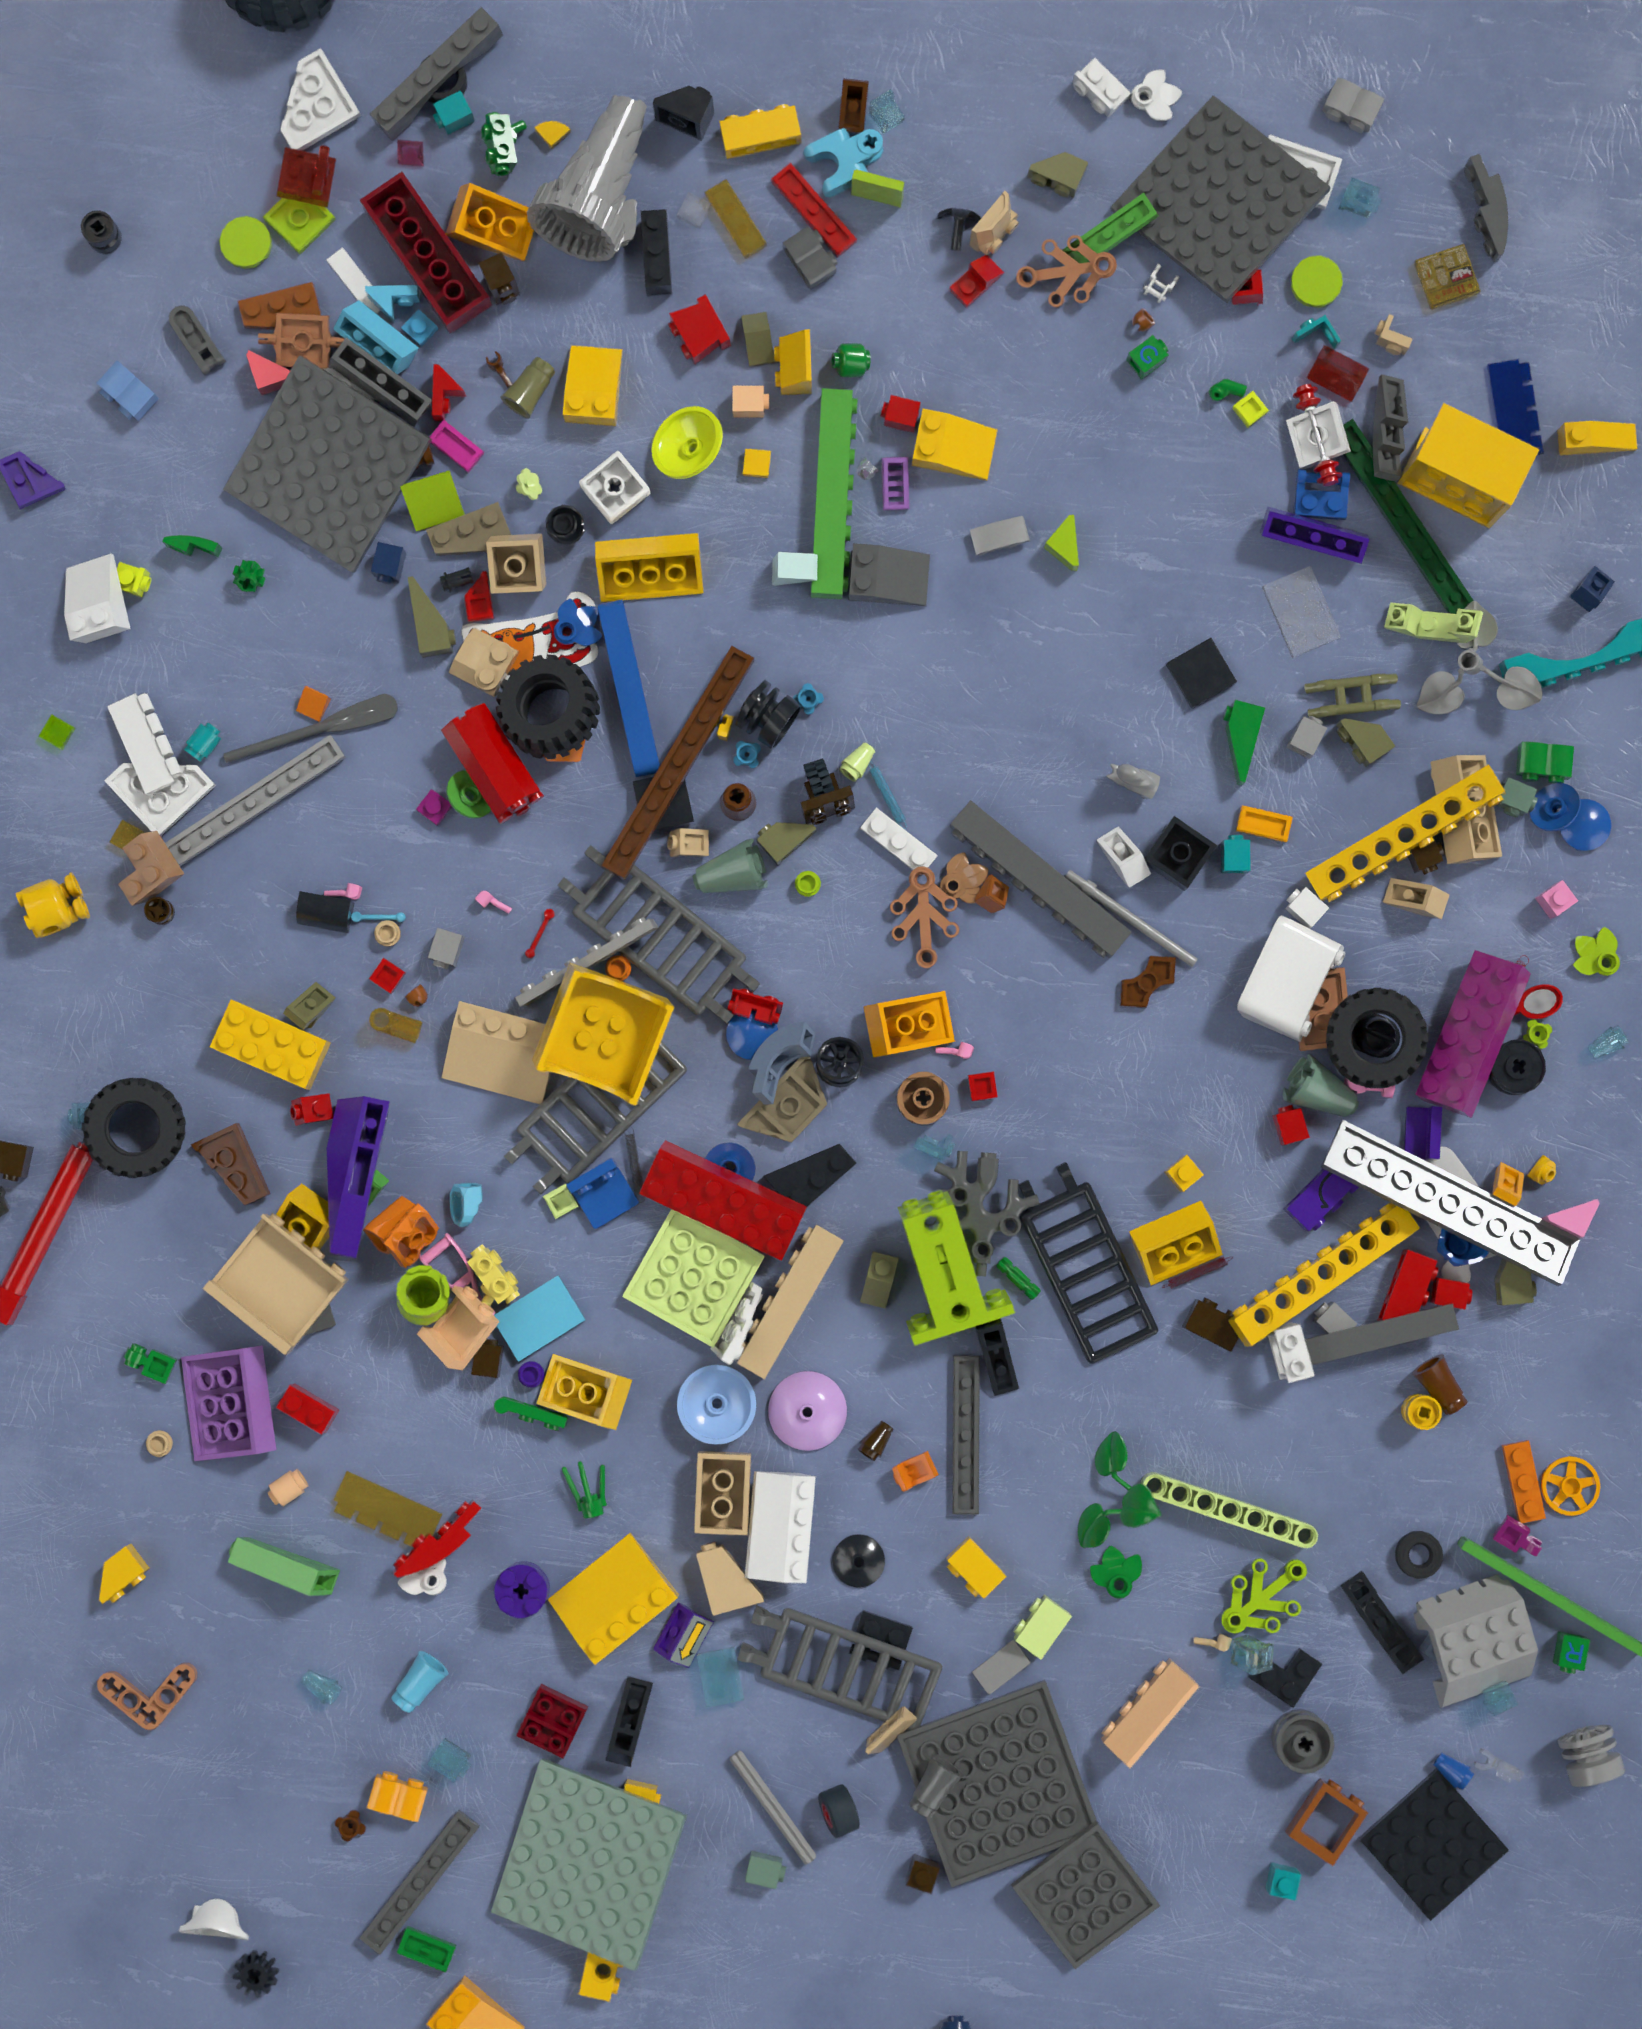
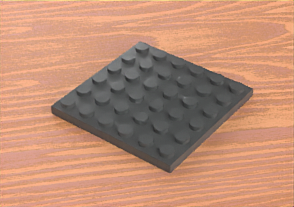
M1213 95L1113 203L1111 211L1113 213L1117 212L1139 195L1145 193L1159 216L1137 232L1224 302L1228 303L1328 194L1330 186Z
M299 355L223 490L350 572L355 573L402 492L400 486L408 482L432 439L304 356Z
M1045 1680L897 1735L915 1788L919 1785L927 1769L931 1755H937L949 1761L963 1773V1777L951 1789L939 1809L935 1810L931 1818L927 1817L951 1887L1057 1849L1096 1821Z

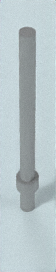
M1069 870L1065 878L1081 889L1088 897L1091 896L1189 966H1194L1198 960L1195 956L1097 889L1095 883L1089 879L1088 881L1084 880L1072 870Z

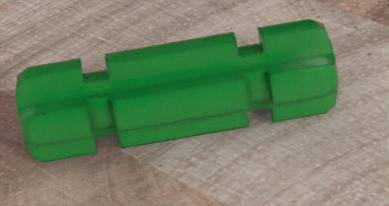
M1003 1257L996 1264V1267L1002 1273L1005 1272L1007 1274L1006 1277L1020 1290H1024V1294L1029 1299H1035L1041 1291L1040 1288L1034 1283L1031 1284V1280L1018 1267H1014L1007 1257Z

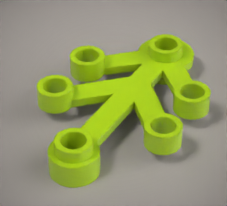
M1256 1558L1251 1563L1253 1576L1250 1601L1243 1606L1242 1591L1247 1587V1580L1240 1574L1234 1575L1231 1578V1586L1233 1587L1231 1607L1227 1608L1221 1617L1223 1627L1230 1633H1240L1246 1627L1266 1629L1270 1633L1278 1632L1281 1624L1276 1617L1269 1616L1263 1619L1249 1616L1257 1609L1286 1612L1292 1617L1299 1615L1301 1612V1605L1296 1600L1291 1599L1286 1602L1269 1599L1291 1581L1304 1579L1307 1574L1306 1565L1299 1559L1289 1560L1285 1565V1572L1262 1590L1263 1577L1268 1570V1564L1264 1559ZM1257 1562H1263V1570L1257 1571L1255 1569V1564ZM1300 1566L1301 1573L1293 1575V1567ZM1237 1578L1243 1579L1242 1587H1235L1234 1582ZM1292 1603L1297 1605V1610L1294 1613L1288 1611V1606ZM1239 1616V1623L1232 1625L1230 1622L1231 1617ZM1270 1620H1275L1277 1623L1274 1629H1269L1267 1626Z

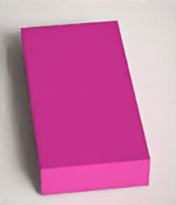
M445 420L441 422L430 436L432 439L431 444L467 473L472 470L485 454L483 450Z

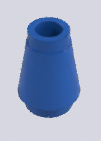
M1443 1752L1433 1763V1766L1440 1771L1454 1788L1458 1787L1463 1790L1474 1776V1773L1469 1770L1470 1767L1445 1755Z

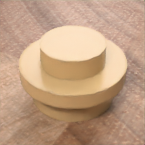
M386 920L376 926L374 935L379 944L389 947L399 941L401 931L395 922Z
M162 1430L152 1432L146 1440L148 1452L155 1457L167 1455L173 1446L172 1437Z

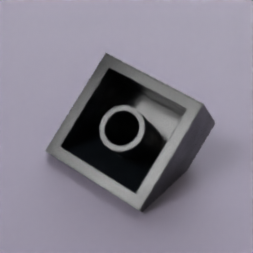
M686 86L656 97L653 100L655 121L702 141L714 116L713 96L702 87Z

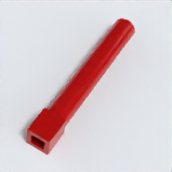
M80 1141L77 1145L71 1144L0 1285V1323L4 1325L14 1324L27 1298L25 1294L93 1162L87 1146Z

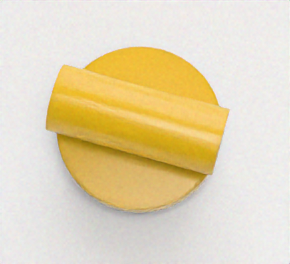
M1542 1155L1527 1177L1534 1182L1544 1185L1554 1179L1556 1164Z

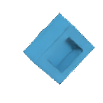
M418 309L401 329L422 347L438 330V326Z

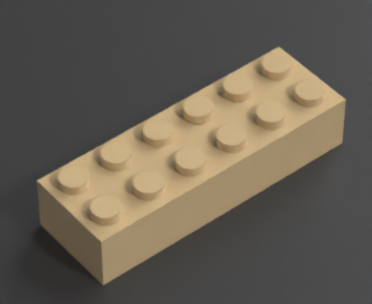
M818 1225L814 1229L809 1227L801 1240L806 1244L801 1252L797 1249L795 1250L788 1263L792 1265L788 1275L784 1272L782 1273L775 1287L779 1288L778 1293L775 1297L769 1296L762 1308L766 1314L762 1320L758 1318L755 1320L749 1331L753 1335L750 1342L744 1341L742 1344L744 1349L737 1364L763 1379L769 1373L844 1241Z

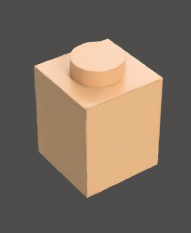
M733 386V418H764V410H769V394H764V386Z

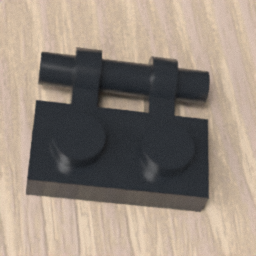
M863 1610L856 1632L906 1650L913 1626ZM855 1644L851 1645L849 1654H852ZM865 1647L861 1661L866 1662V1660L877 1663L880 1653ZM890 1656L886 1669L890 1667L899 1670L902 1660Z

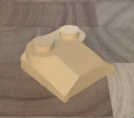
M1004 191L972 229L969 246L975 251H981L985 255L990 252L994 254L1002 245L1001 239L1006 233L1010 235L1018 226V214L1011 209L1009 193Z
M473 628L455 656L449 673L495 698L503 679L506 678L519 655V651L510 647L507 643L501 642Z

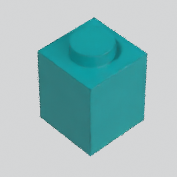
M461 90L433 104L436 111L433 114V118L439 129L444 127L447 135L475 122L473 113Z
M1229 835L1228 840L1221 842V874L1250 872V840H1243V835Z
M1271 1862L1265 1889L1269 1895L1296 1901L1301 1873L1297 1868Z

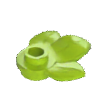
M1603 927L1596 939L1589 936H1577L1575 938V949L1580 958L1574 962V968L1584 975L1599 973L1603 976H1609L1614 974L1620 966V960L1616 954L1618 942L1614 934L1608 928ZM1604 958L1608 959L1610 962L1608 968H1605L1602 965V960Z

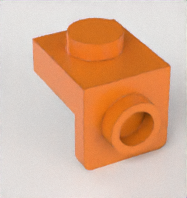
M928 1451L906 1459L892 1468L894 1480L903 1492L939 1475Z

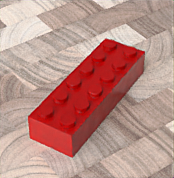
M666 1140L659 1148L639 1193L781 1261L807 1209L805 1205Z

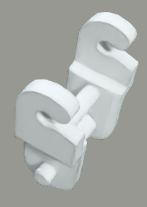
M1160 264L1157 265L1151 274L1149 286L1145 285L1144 287L1146 290L1144 294L1146 295L1149 292L1157 297L1158 303L1161 300L1165 301L1166 297L1164 295L1167 291L1171 293L1180 278L1176 276L1171 285L1168 284L1167 286L1157 281L1156 274L1161 267ZM1154 283L1164 289L1162 294L1151 288Z

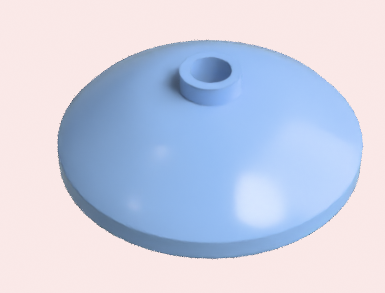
M709 1365L696 1370L685 1380L678 1394L677 1410L682 1425L694 1438L708 1444H725L739 1438L750 1427L756 1412V1397L752 1385L742 1373L725 1365ZM718 1398L722 1401L720 1408H715L712 1405L714 1399Z

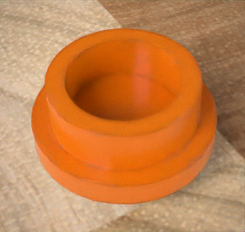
M616 955L607 961L605 971L607 976L624 981L631 973V964L625 957Z

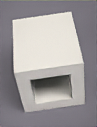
M1307 887L1301 891L1296 889L1287 898L1290 904L1285 908L1301 924L1309 929L1329 909Z

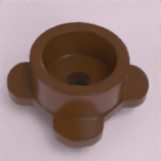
M351 1810L347 1816L338 1817L335 1821V1826L339 1828L342 1839L346 1842L351 1841L358 1834L363 1835L366 1831V1825L361 1823L359 1819L360 1814L356 1810ZM348 1824H353V1828H349Z

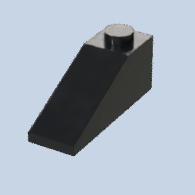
M1001 1318L975 1326L994 1396L1018 1390L1019 1385Z
M627 1677L605 1761L631 1767L653 1686L652 1682Z

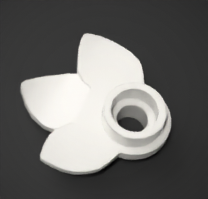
M1155 70L1148 73L1143 84L1137 85L1131 93L1133 105L1138 109L1146 110L1151 118L1159 121H1167L1172 118V112L1169 107L1176 103L1182 94L1179 88L1164 83V70ZM1145 94L1148 100L1142 101L1139 96Z
M444 1558L419 1572L403 1576L398 1581L399 1586L412 1595H418L423 1592L428 1595L440 1594L447 1584L446 1576L443 1573L446 1559ZM432 1577L437 1579L434 1586L429 1585V1580Z

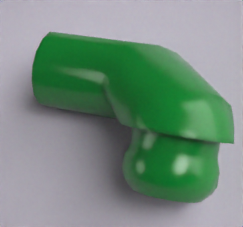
M1223 379L1211 386L1209 396L1214 401H1220L1230 394L1243 398L1247 385Z

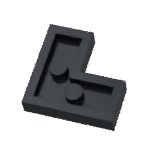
M1299 1648L1285 1670L1262 1655L1248 1677L1294 1708L1322 1666V1663Z

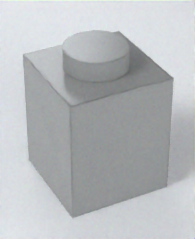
M1304 716L1299 721L1286 748L1310 759L1314 755L1327 728L1322 726L1323 722L1313 716L1307 718Z
M437 928L428 958L434 960V966L448 970L449 965L456 967L465 937Z
M1330 1301L1328 1304L1324 1302L1314 1312L1316 1317L1313 1321L1326 1334L1357 1325L1335 1302Z

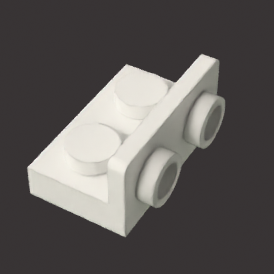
M1096 58L1081 72L1077 71L1074 74L1072 83L1075 90L1081 96L1086 95L1092 101L1093 108L1100 114L1104 113L1108 118L1131 95Z

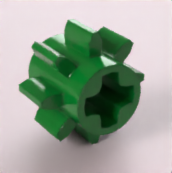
M242 560L241 566L235 565L232 573L235 576L233 584H237L238 588L242 591L256 592L257 586L263 587L265 569L261 568L256 561Z

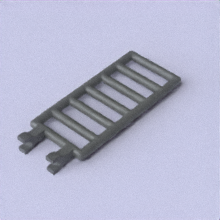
M661 1041L657 1052L674 1070L663 1080L650 1068L647 1079L656 1088L645 1098L640 1094L637 1106L626 1116L598 1087L568 1077L518 1125L517 1132L523 1139L504 1157L513 1165L523 1153L532 1147L552 1169L533 1186L539 1194L545 1192L559 1177L566 1183H570L687 1072V1067ZM578 1082L618 1123L608 1134L567 1094ZM559 1100L599 1141L589 1152L548 1112ZM540 1119L580 1159L570 1170L529 1130Z
M756 1605L751 1623L776 1629L767 1653L743 1642L737 1660L762 1666L760 1675L767 1680L886 1722L898 1711L915 1665L930 1670V1673L913 1714L917 1720L907 1730L915 1729L921 1725L943 1668L940 1662L791 1608H785L782 1615L779 1616ZM793 1620L806 1626L788 1674L785 1675L772 1669L790 1621ZM817 1629L831 1635L813 1683L810 1684L797 1678L814 1632ZM842 1638L856 1644L839 1689L835 1693L822 1688L839 1641ZM865 1647L881 1653L863 1700L859 1702L848 1698L847 1695ZM890 1656L905 1661L887 1711L873 1707L872 1703Z

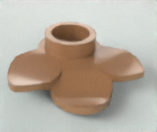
M964 852L959 853L948 862L947 875L941 880L940 889L948 896H953L956 899L960 898L969 904L975 903L976 895L980 890L979 886L986 880L989 870L983 865H969L967 855ZM952 881L958 884V889L955 891L950 890L948 884Z

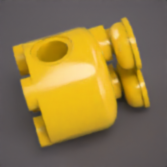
M73 872L65 876L64 883L58 884L53 879H47L21 889V891L16 893L20 906L24 907L27 915H24L25 923L28 929L33 931L36 938H43L69 928L72 923L79 921V918H90L88 907L83 899L82 890ZM71 896L76 898L73 900L72 905L69 906L67 899L71 898Z

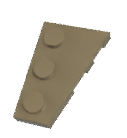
M498 502L426 530L436 556L474 552L487 553L486 542L490 536L511 535Z

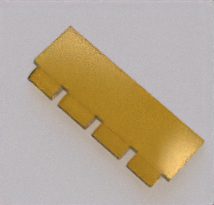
M349 1471L346 1472L334 1498V1501L338 1502L334 1510L335 1513L352 1519L357 1510L359 1511L356 1519L357 1523L375 1530L379 1521H381L383 1525L380 1533L397 1541L400 1540L403 1532L408 1533L404 1544L409 1546L421 1533L425 1536L429 1532L433 1536L443 1515L438 1511Z

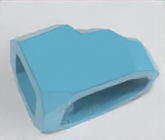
M460 1183L453 1185L450 1192V1212L455 1225L465 1227L472 1223L483 1200L481 1184Z

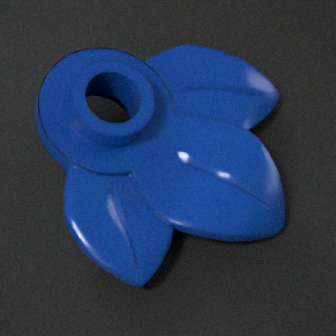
M571 598L561 604L558 609L559 621L554 627V635L558 642L564 645H570L575 642L581 646H590L602 638L601 632L594 628L598 619L597 607L584 606L577 609L576 604ZM565 628H570L572 633L570 636H564L562 631Z

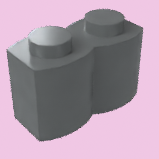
M807 226L782 242V248L811 290L836 274L835 266L838 263L832 252L828 251L826 253L821 246L824 242L818 231H812Z

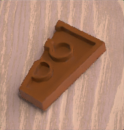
M313 282L238 301L245 328L275 330L276 313L322 315Z

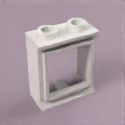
M1286 1323L1268 1334L1280 1380L1286 1379L1288 1383L1314 1376L1300 1324Z

